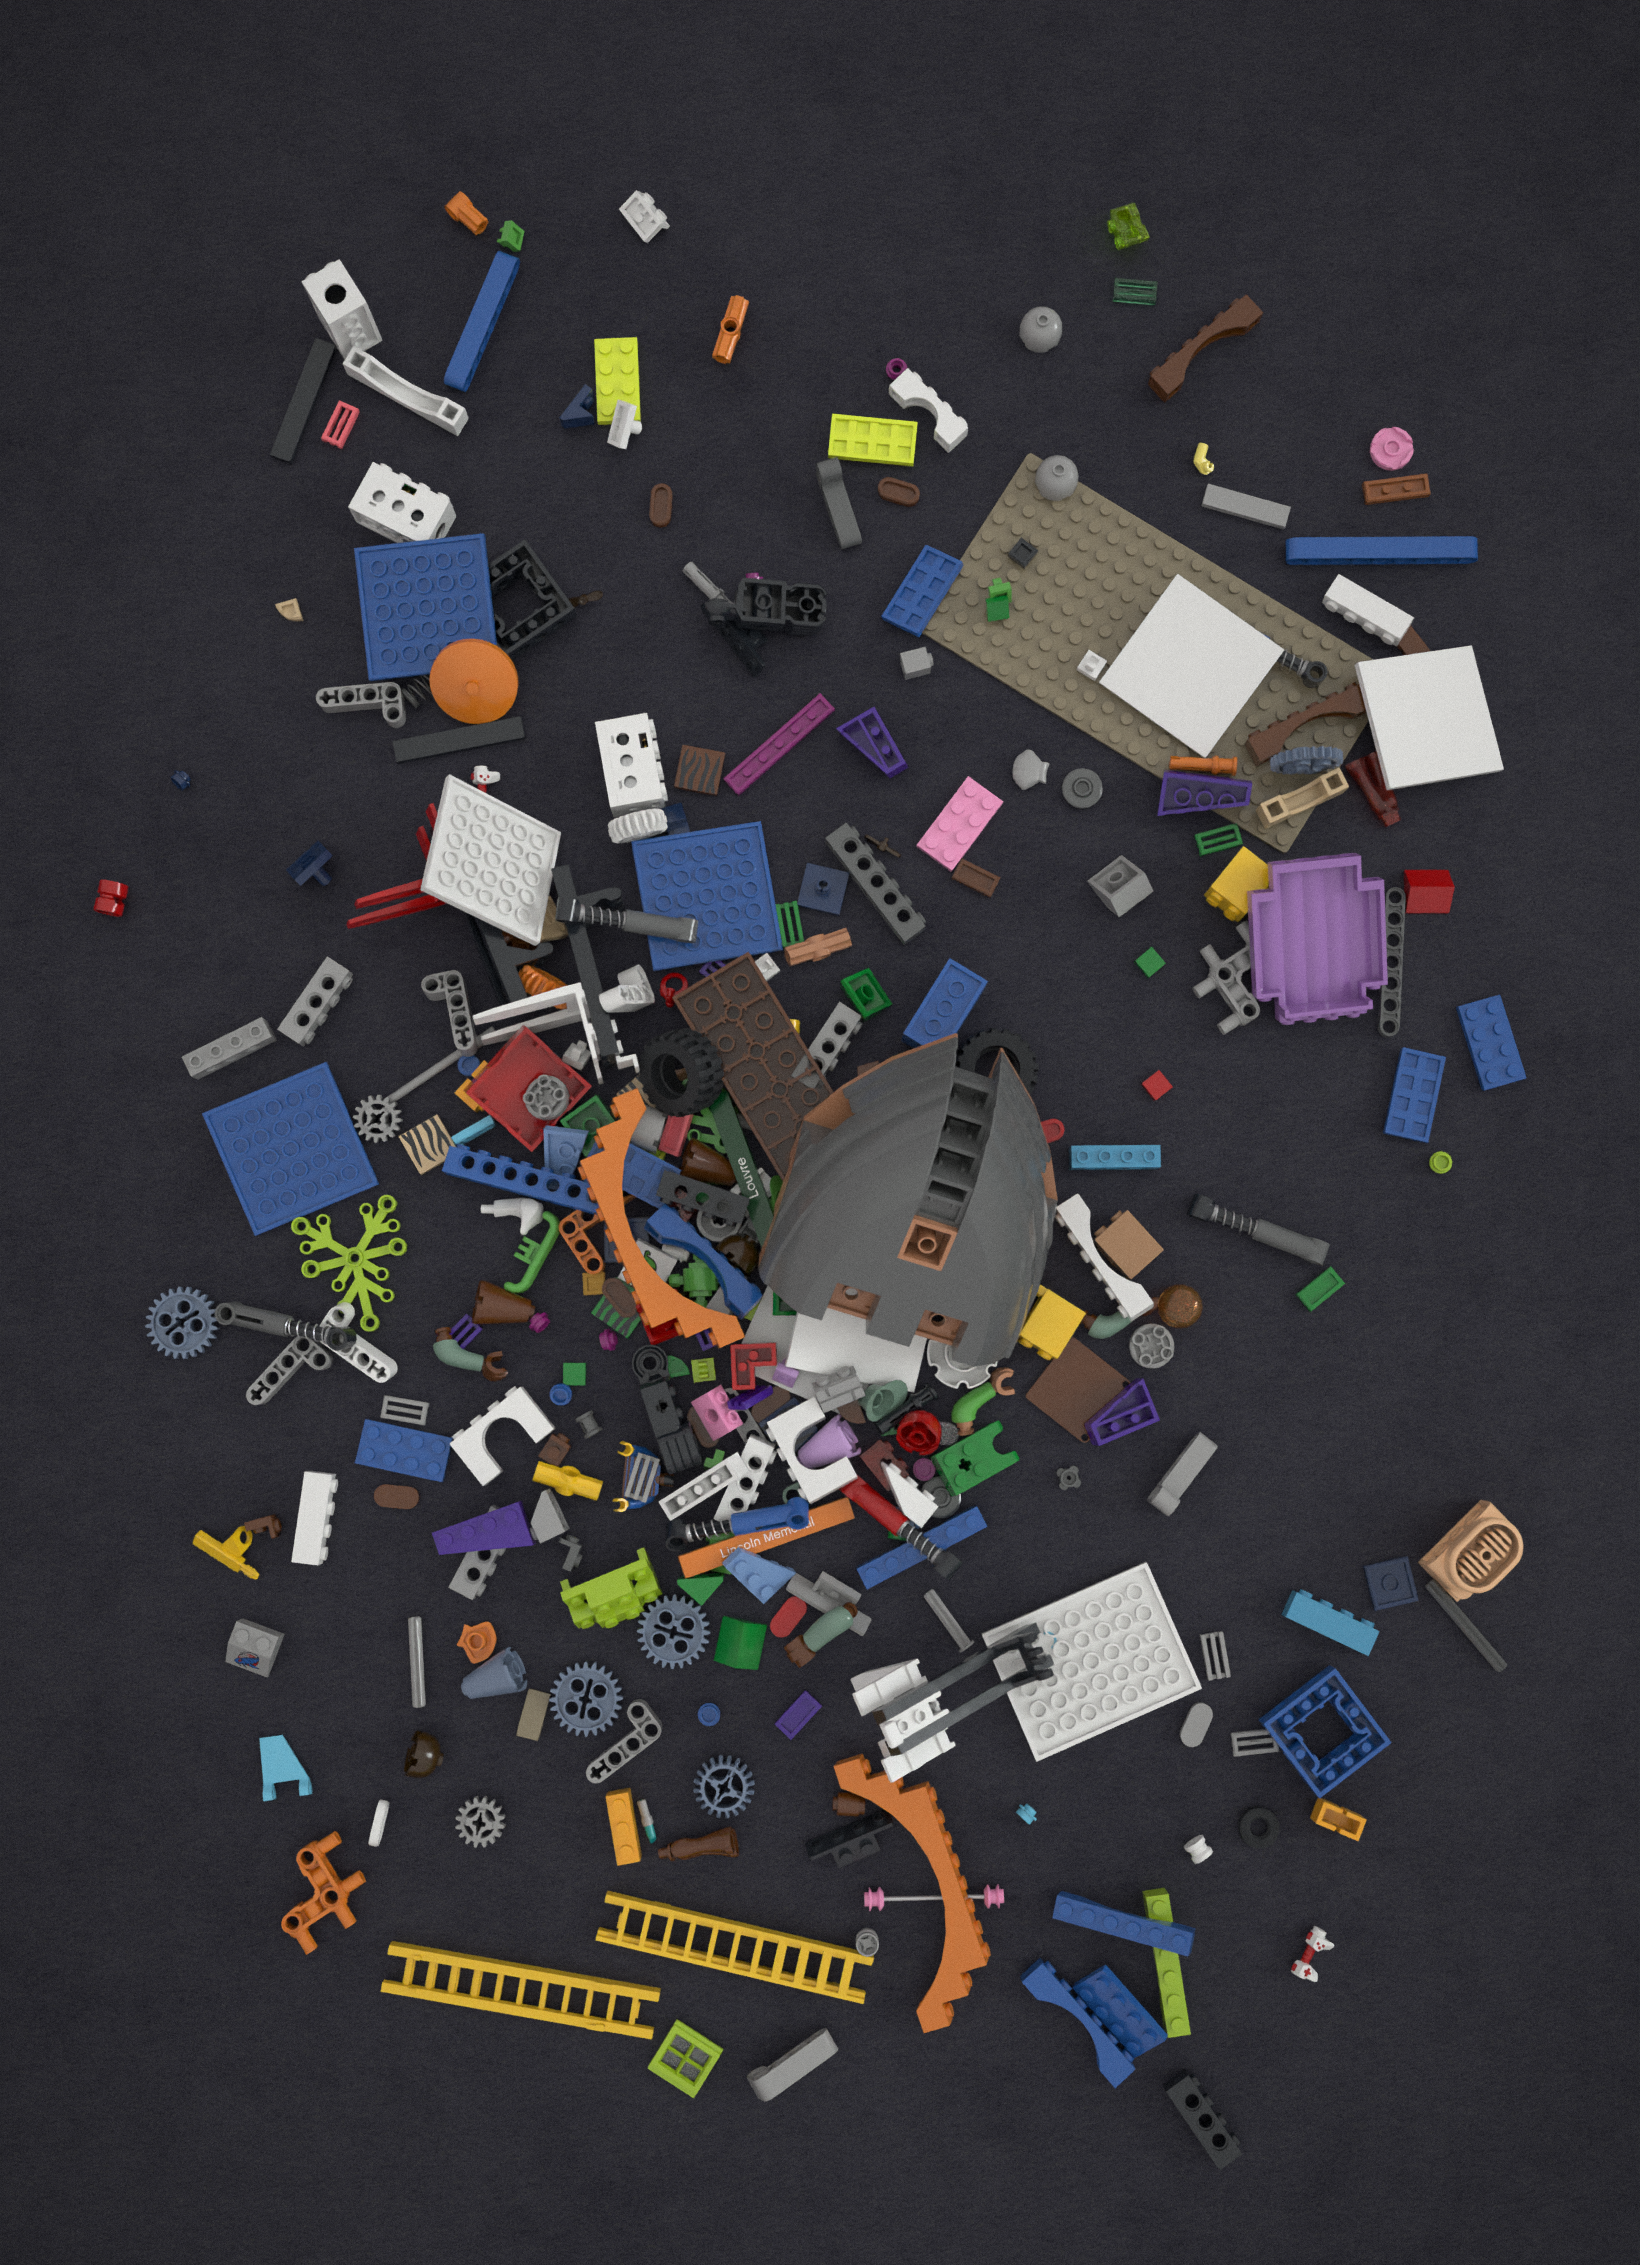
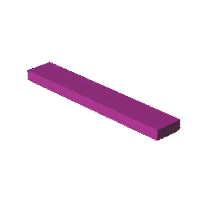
M821 693L818 694L723 778L724 781L739 796L832 714L835 708Z

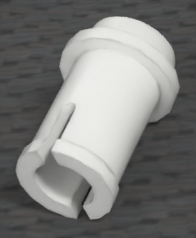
M663 1244L662 1251L678 1258L680 1263H683V1261L688 1262L689 1251L673 1245Z

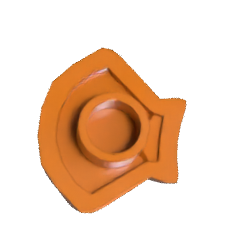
M483 1622L473 1627L464 1624L457 1646L464 1648L473 1664L489 1658L497 1641L493 1625L490 1622Z

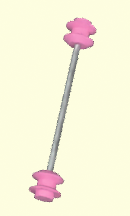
M998 1884L995 1889H990L989 1885H986L984 1894L968 1895V1898L984 1899V1904L988 1909L991 1904H996L1000 1908V1903H1004V1891L999 1889ZM870 1887L869 1892H864V1906H869V1911H871L873 1906H877L879 1911H881L884 1907V1901L943 1900L942 1895L884 1897V1892L880 1887L877 1892H872Z

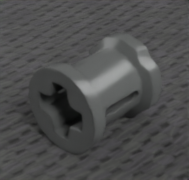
M593 1410L575 1419L581 1425L585 1433V1439L603 1430L602 1427L598 1426L593 1416Z

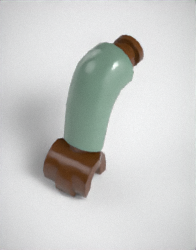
M1158 1297L1151 1298L1154 1303L1153 1308L1141 1316H1148L1157 1308ZM1085 1310L1086 1314L1079 1325H1085L1084 1328L1089 1330V1336L1105 1339L1116 1334L1132 1321L1128 1317L1124 1319L1119 1311L1109 1316L1100 1314L1097 1317L1094 1314L1090 1316L1089 1311Z
M450 1327L435 1330V1335L438 1337L436 1338L437 1342L433 1344V1349L440 1361L447 1365L480 1372L482 1369L483 1376L490 1381H499L508 1375L505 1368L496 1369L491 1364L493 1361L501 1360L503 1356L502 1351L490 1353L485 1359L483 1355L462 1349L457 1341L453 1340L452 1335H449L451 1333Z
M847 1602L843 1607L837 1606L822 1615L803 1635H798L783 1647L787 1652L786 1656L799 1668L815 1657L819 1649L853 1625V1618L858 1614L856 1606L851 1602Z

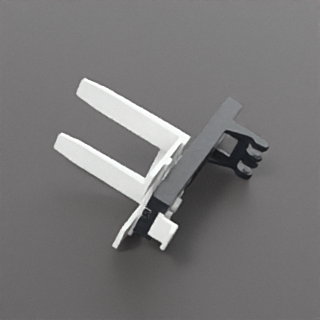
M569 865L551 868L558 898L576 899L580 901V904H584L585 907L592 906L595 909L600 907L602 910L610 909L613 912L618 910L619 913H622L624 911L622 891L619 888L613 887L577 896ZM578 921L577 924L565 923L579 972L580 983L560 987L473 1015L475 1025L566 1003L567 1009L481 1036L483 1045L509 1040L522 1025L526 1026L533 1033L582 1021L599 1085L603 1084L598 1063L601 1060L599 1054H601L605 1070L617 1066L618 1069L634 1065L635 1072L638 1073L640 1071L636 1054L620 1058V1054L624 1052L621 1041H616L614 1033L618 1032L615 1019L610 1020L609 1013L603 1009L599 1000V995L603 991L586 932L593 925L592 921Z
M1036 1622L1020 1627L927 1680L926 1676L921 1677L917 1664L920 1663L918 1659L866 1671L851 1678L856 1691L852 1695L861 1716L873 1711L876 1723L882 1730L881 1734L885 1737L878 1744L884 1756L881 1763L890 1783L956 1746L954 1741H949L945 1732L949 1726L1014 1688L1036 1680L1042 1681L1054 1675L1050 1668L1055 1665L1051 1655L1037 1656L1044 1652L1042 1646L1033 1648L1031 1644L1036 1641L1037 1635L1041 1633ZM1019 1650L1025 1663V1668L951 1711L940 1709L939 1702L936 1700L937 1697L941 1696L940 1690L1006 1652Z

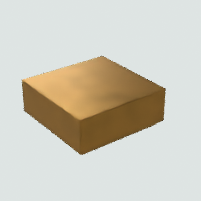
M605 1272L598 1275L582 1273L584 1295L603 1294L602 1285L606 1281Z

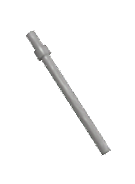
M493 1026L480 1035L476 1034L478 1049L483 1046L481 1036L494 1032ZM458 1049L387 1096L390 1097L389 1103L396 1102L460 1059L462 1055Z

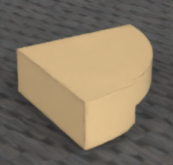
M296 598L275 604L280 614L286 619L297 622L304 621Z

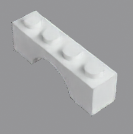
M907 368L889 385V395L903 409L910 406H921L934 415L937 423L934 439L948 453L967 436L968 425L966 421L960 416L957 417L952 412L951 406L945 401L942 402L937 397L935 390L927 387L916 372L912 373Z

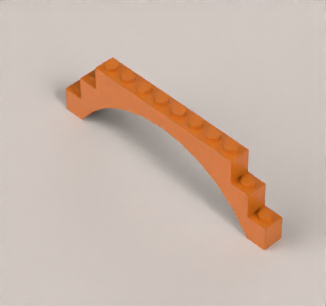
M638 1088L612 1098L611 1111L614 1117H619L620 1120L596 1129L597 1135L594 1136V1140L598 1149L603 1148L604 1151L581 1160V1167H578V1171L582 1180L587 1179L590 1186L586 1188L591 1201L596 1200L599 1207L595 1209L600 1222L605 1221L608 1229L604 1230L609 1243L613 1241L616 1250L613 1251L617 1262H622L625 1271L622 1273L626 1283H631L634 1291L631 1294L635 1304H640L643 1312L640 1315L644 1325L654 1328L676 1318L677 1322L674 1323L678 1335H683L684 1338L710 1328L711 1332L708 1333L709 1339L713 1346L717 1345L718 1349L744 1338V1333L736 1316L705 1308L683 1297L664 1282L645 1260L633 1239L624 1210L622 1192L623 1168L630 1139L646 1111V1106Z
M863 1753L837 1761L833 1767L841 1789L869 1799L892 1814L914 1836L927 1855L938 1879L945 1907L946 1936L943 1956L936 1978L919 2003L916 2012L924 2033L950 2026L954 2010L952 2004L948 2003V2001L968 1996L972 1987V1980L970 1974L966 1973V1971L986 1966L991 1954L987 1942L984 1943L981 1936L983 1934L982 1925L979 1920L975 1919L973 1913L975 1912V1905L972 1898H968L966 1879L964 1875H960L958 1869L960 1867L959 1858L956 1853L953 1854L951 1849L952 1838L949 1831H945L943 1825L945 1822L944 1814L941 1809L937 1808L935 1802L937 1800L934 1787H930L929 1781L903 1789V1777L890 1783L885 1771L870 1775L871 1766L869 1760L864 1758Z

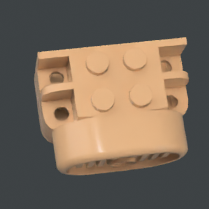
M1480 1500L1418 1563L1458 1602L1460 1599L1469 1598L1473 1593H1484L1494 1588L1520 1561L1523 1554V1540L1517 1528L1490 1501Z

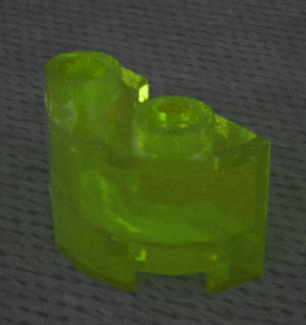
M1135 203L1110 210L1111 219L1107 221L1109 232L1115 235V245L1118 250L1149 240V234L1145 225H1142L1140 221V214Z

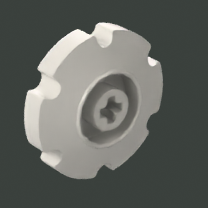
M929 1340L927 1360L929 1366L935 1365L938 1369L935 1377L952 1388H958L962 1382L966 1384L968 1389L981 1385L991 1376L988 1373V1368L990 1366L996 1367L998 1363L996 1361L991 1364L973 1367L953 1361L951 1345L935 1340Z

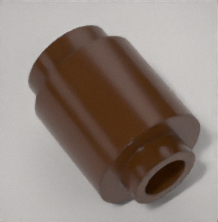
M838 1792L837 1797L833 1796L832 1811H837V1816L858 1817L859 1814L864 1815L865 1798L854 1793Z

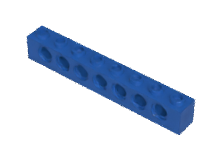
M457 1144V1147L449 1146L442 1172L446 1175L597 1215L595 1209L599 1207L597 1203H592L586 1188L590 1186L587 1179L579 1181L575 1179L576 1176L564 1172L562 1176L554 1174L553 1169L541 1167V1170L533 1168V1164L520 1161V1164L512 1163L511 1158L501 1155L497 1159L490 1157L491 1153L483 1150H478V1153L469 1151L470 1147ZM474 1159V1166L466 1169V1161ZM495 1164V1172L488 1175L486 1173L487 1167ZM511 1170H516V1178L513 1180H508V1172ZM531 1176L538 1177V1182L534 1186L528 1185V1180ZM558 1181V1190L551 1192L549 1190L550 1184ZM574 1187H580L581 1192L579 1196L571 1197V1190Z

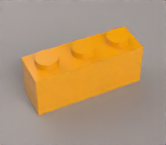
M624 1788L608 1791L606 1802L617 1866L640 1862L642 1853L631 1789Z

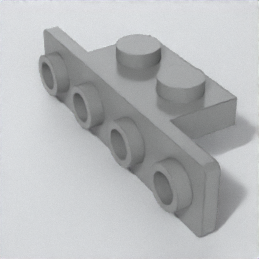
M822 1571L815 1584L796 1573L786 1587L788 1592L823 1613L837 1606L843 1607L847 1602L856 1605L861 1597L860 1593ZM858 1611L856 1617L853 1618V1625L849 1629L863 1636L871 1622V1618Z

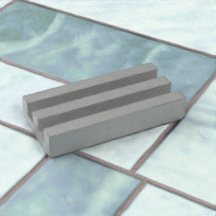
M384 1395L380 1418L426 1425L427 1410L430 1403ZM388 1401L422 1406L423 1409L421 1411L388 1405ZM388 1409L421 1415V1420L386 1414Z
M638 1452L624 1496L647 1502L660 1462L659 1458ZM641 1459H646L635 1493H631ZM653 1461L654 1464L644 1495L640 1496V1490L649 1463Z
M1223 1631L1200 1634L1207 1680L1231 1677ZM1215 1637H1218L1222 1663L1224 1668V1672L1222 1673L1220 1670ZM1207 1638H1210L1216 1674H1212Z
M1266 1729L1230 1732L1234 1757L1279 1752V1747L1272 1737L1237 1741V1738L1268 1735L1269 1733ZM1273 1742V1747L1238 1750V1746Z

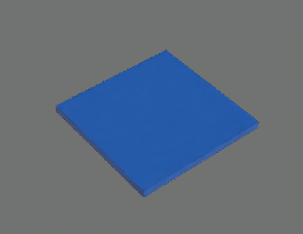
M484 533L354 548L369 681L430 675L433 662L439 652L447 645L458 640L480 639L497 646Z
M761 821L631 841L643 912L698 920L696 943H683L674 939L647 935L653 972L735 959L748 951L751 956L783 951Z
M327 1062L202 1113L255 1236L379 1184Z

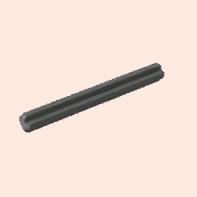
M1434 1579L1427 1582L1425 1588L1491 1666L1498 1672L1505 1669L1507 1663L1440 1584Z

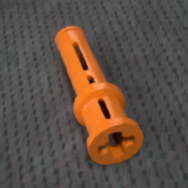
M1216 755L1212 756V758L1170 756L1169 770L1211 772L1213 775L1221 773L1231 774V776L1235 777L1237 757L1229 759L1219 758Z

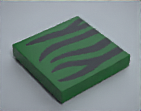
M619 1279L630 1293L634 1291L633 1287ZM604 1295L591 1313L627 1339L641 1321L638 1312L630 1318L620 1316Z

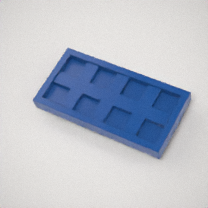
M925 545L882 614V619L920 637L964 566L963 562Z
M1496 995L1456 1007L1482 1091L1526 1079L1501 996Z
M1405 1047L1400 1049L1383 1134L1428 1143L1446 1057Z
M595 1142L587 1158L604 1151L603 1148L598 1149ZM629 1143L624 1160L622 1190L660 1209L664 1203L659 1201L660 1197L656 1196L664 1170L680 1174L681 1170Z
M365 1419L355 1463L444 1482L452 1447L450 1443L453 1441V1438Z
M1107 1965L1095 1970L1074 1984V1991L1134 2058L1166 2040L1168 2034Z

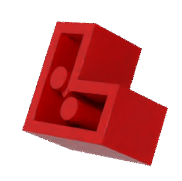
M776 1342L730 1345L732 1390L756 1388L755 1366L777 1365Z

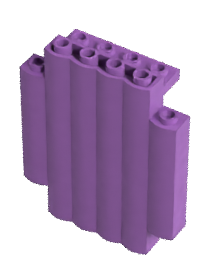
M1357 853L1268 862L1269 889L1247 891L1253 996L1262 1002L1271 1001L1272 997H1274L1275 1019L1283 1025H1291L1299 1020L1315 1022L1317 1018L1336 1020L1338 1016L1344 1015L1349 1018L1359 1017L1362 1013H1367L1368 1009H1373V1000L1366 996V987L1367 989H1380L1381 985H1388L1384 880L1380 877L1362 878L1361 855Z

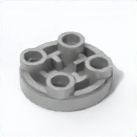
M543 1074L528 1086L526 1093L523 1095V1101L527 1110L536 1118L546 1121L553 1120L562 1115L569 1103V1091L566 1085L558 1078Z
M1145 1324L1137 1328L1131 1335L1129 1351L1133 1360L1140 1366L1158 1368L1165 1365L1173 1357L1174 1341L1169 1331L1163 1326Z

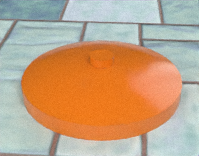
M462 639L447 645L435 658L430 672V688L435 701L448 715L465 723L483 724L499 719L512 707L518 691V675L510 657L498 646L480 639Z

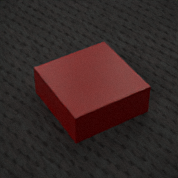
M1160 1070L1141 1084L1154 1101L1173 1087Z

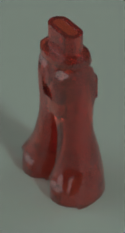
M1377 751L1345 765L1347 772L1362 789L1371 809L1378 816V820L1382 819L1385 827L1400 821L1401 818L1397 812L1400 810L1393 789L1386 790Z

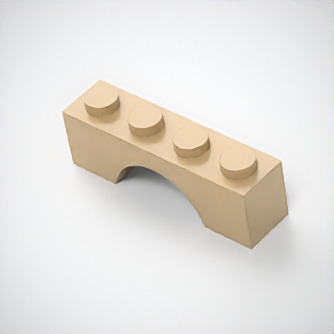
M1339 767L1319 776L1314 781L1295 791L1278 795L1261 803L1257 807L1256 812L1264 828L1267 829L1343 794L1349 786Z

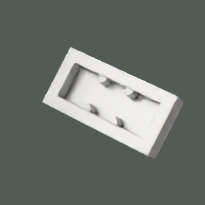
M617 400L607 443L626 449L630 433L639 434L641 432V422L634 420L637 406L626 401Z

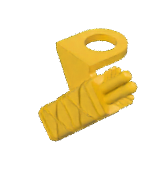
M240 1526L223 1544L202 1530H199L195 1535L193 1544L199 1549L208 1553L233 1571L238 1573L241 1570L247 1577L255 1580L258 1579L259 1573L250 1565H245L246 1559L241 1556L251 1545V1530L246 1531L245 1526ZM242 1531H244L247 1535V1539L244 1544H242L240 1541V1534Z

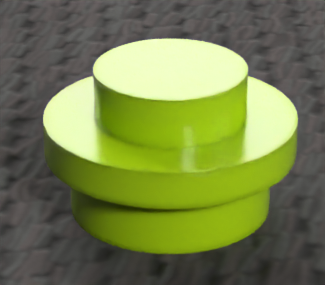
M1436 1152L1430 1157L1429 1165L1435 1173L1443 1174L1450 1170L1452 1159L1446 1152Z

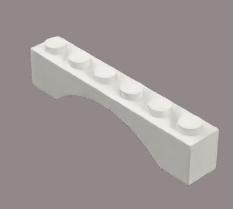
M353 346L343 362V366L349 376L456 436L460 434L469 419L464 407L448 398L429 393L411 384L389 370L373 356Z
M1076 1194L1057 1206V1215H1055L1057 1222L1061 1227L1066 1226L1069 1231L1067 1236L1073 1245H1079L1082 1250L1079 1253L1086 1263L1090 1262L1092 1264L1094 1276L1099 1282L1103 1280L1107 1286L1105 1288L1107 1295L1111 1300L1116 1299L1120 1305L1117 1309L1123 1318L1128 1317L1130 1321H1133L1153 1308L1154 1303L1141 1284L1129 1281L1115 1273L1098 1254L1090 1232L1091 1213L1080 1195Z

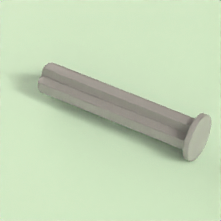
M931 1589L925 1593L924 1598L961 1648L959 1652L961 1653L970 1647L974 1640H969L936 1592Z

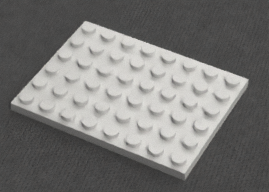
M1143 1562L982 1633L986 1646H989L1020 1627L1036 1622L1041 1633L1037 1635L1036 1641L1031 1644L1033 1648L1042 1646L1044 1652L1037 1656L1050 1654L1055 1664L1050 1667L1054 1673L1052 1677L1042 1681L1036 1680L1007 1692L1036 1762L1202 1689L1147 1562ZM1018 1649L1008 1651L993 1660L1001 1681L1026 1667Z

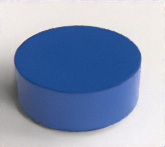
M474 1055L471 1057L462 1056L458 1061V1069L463 1075L472 1077L471 1074L481 1063Z

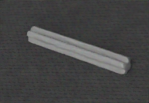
M415 1616L408 1619L412 1704L415 1708H421L426 1704L421 1617Z

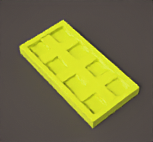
M637 337L594 339L598 425L612 424L617 400L626 401L637 406L634 420L641 422Z
M832 414L828 458L838 457L841 460L913 466L918 422Z

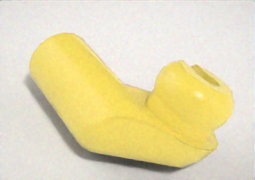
M1199 443L1193 462L1200 473L1207 475L1213 471L1214 464L1205 458L1209 446L1205 443Z

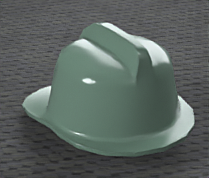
M894 1380L885 1385L872 1384L864 1391L866 1396L858 1399V1403L866 1411L867 1418L870 1421H878L903 1404L907 1397L908 1388L902 1380Z

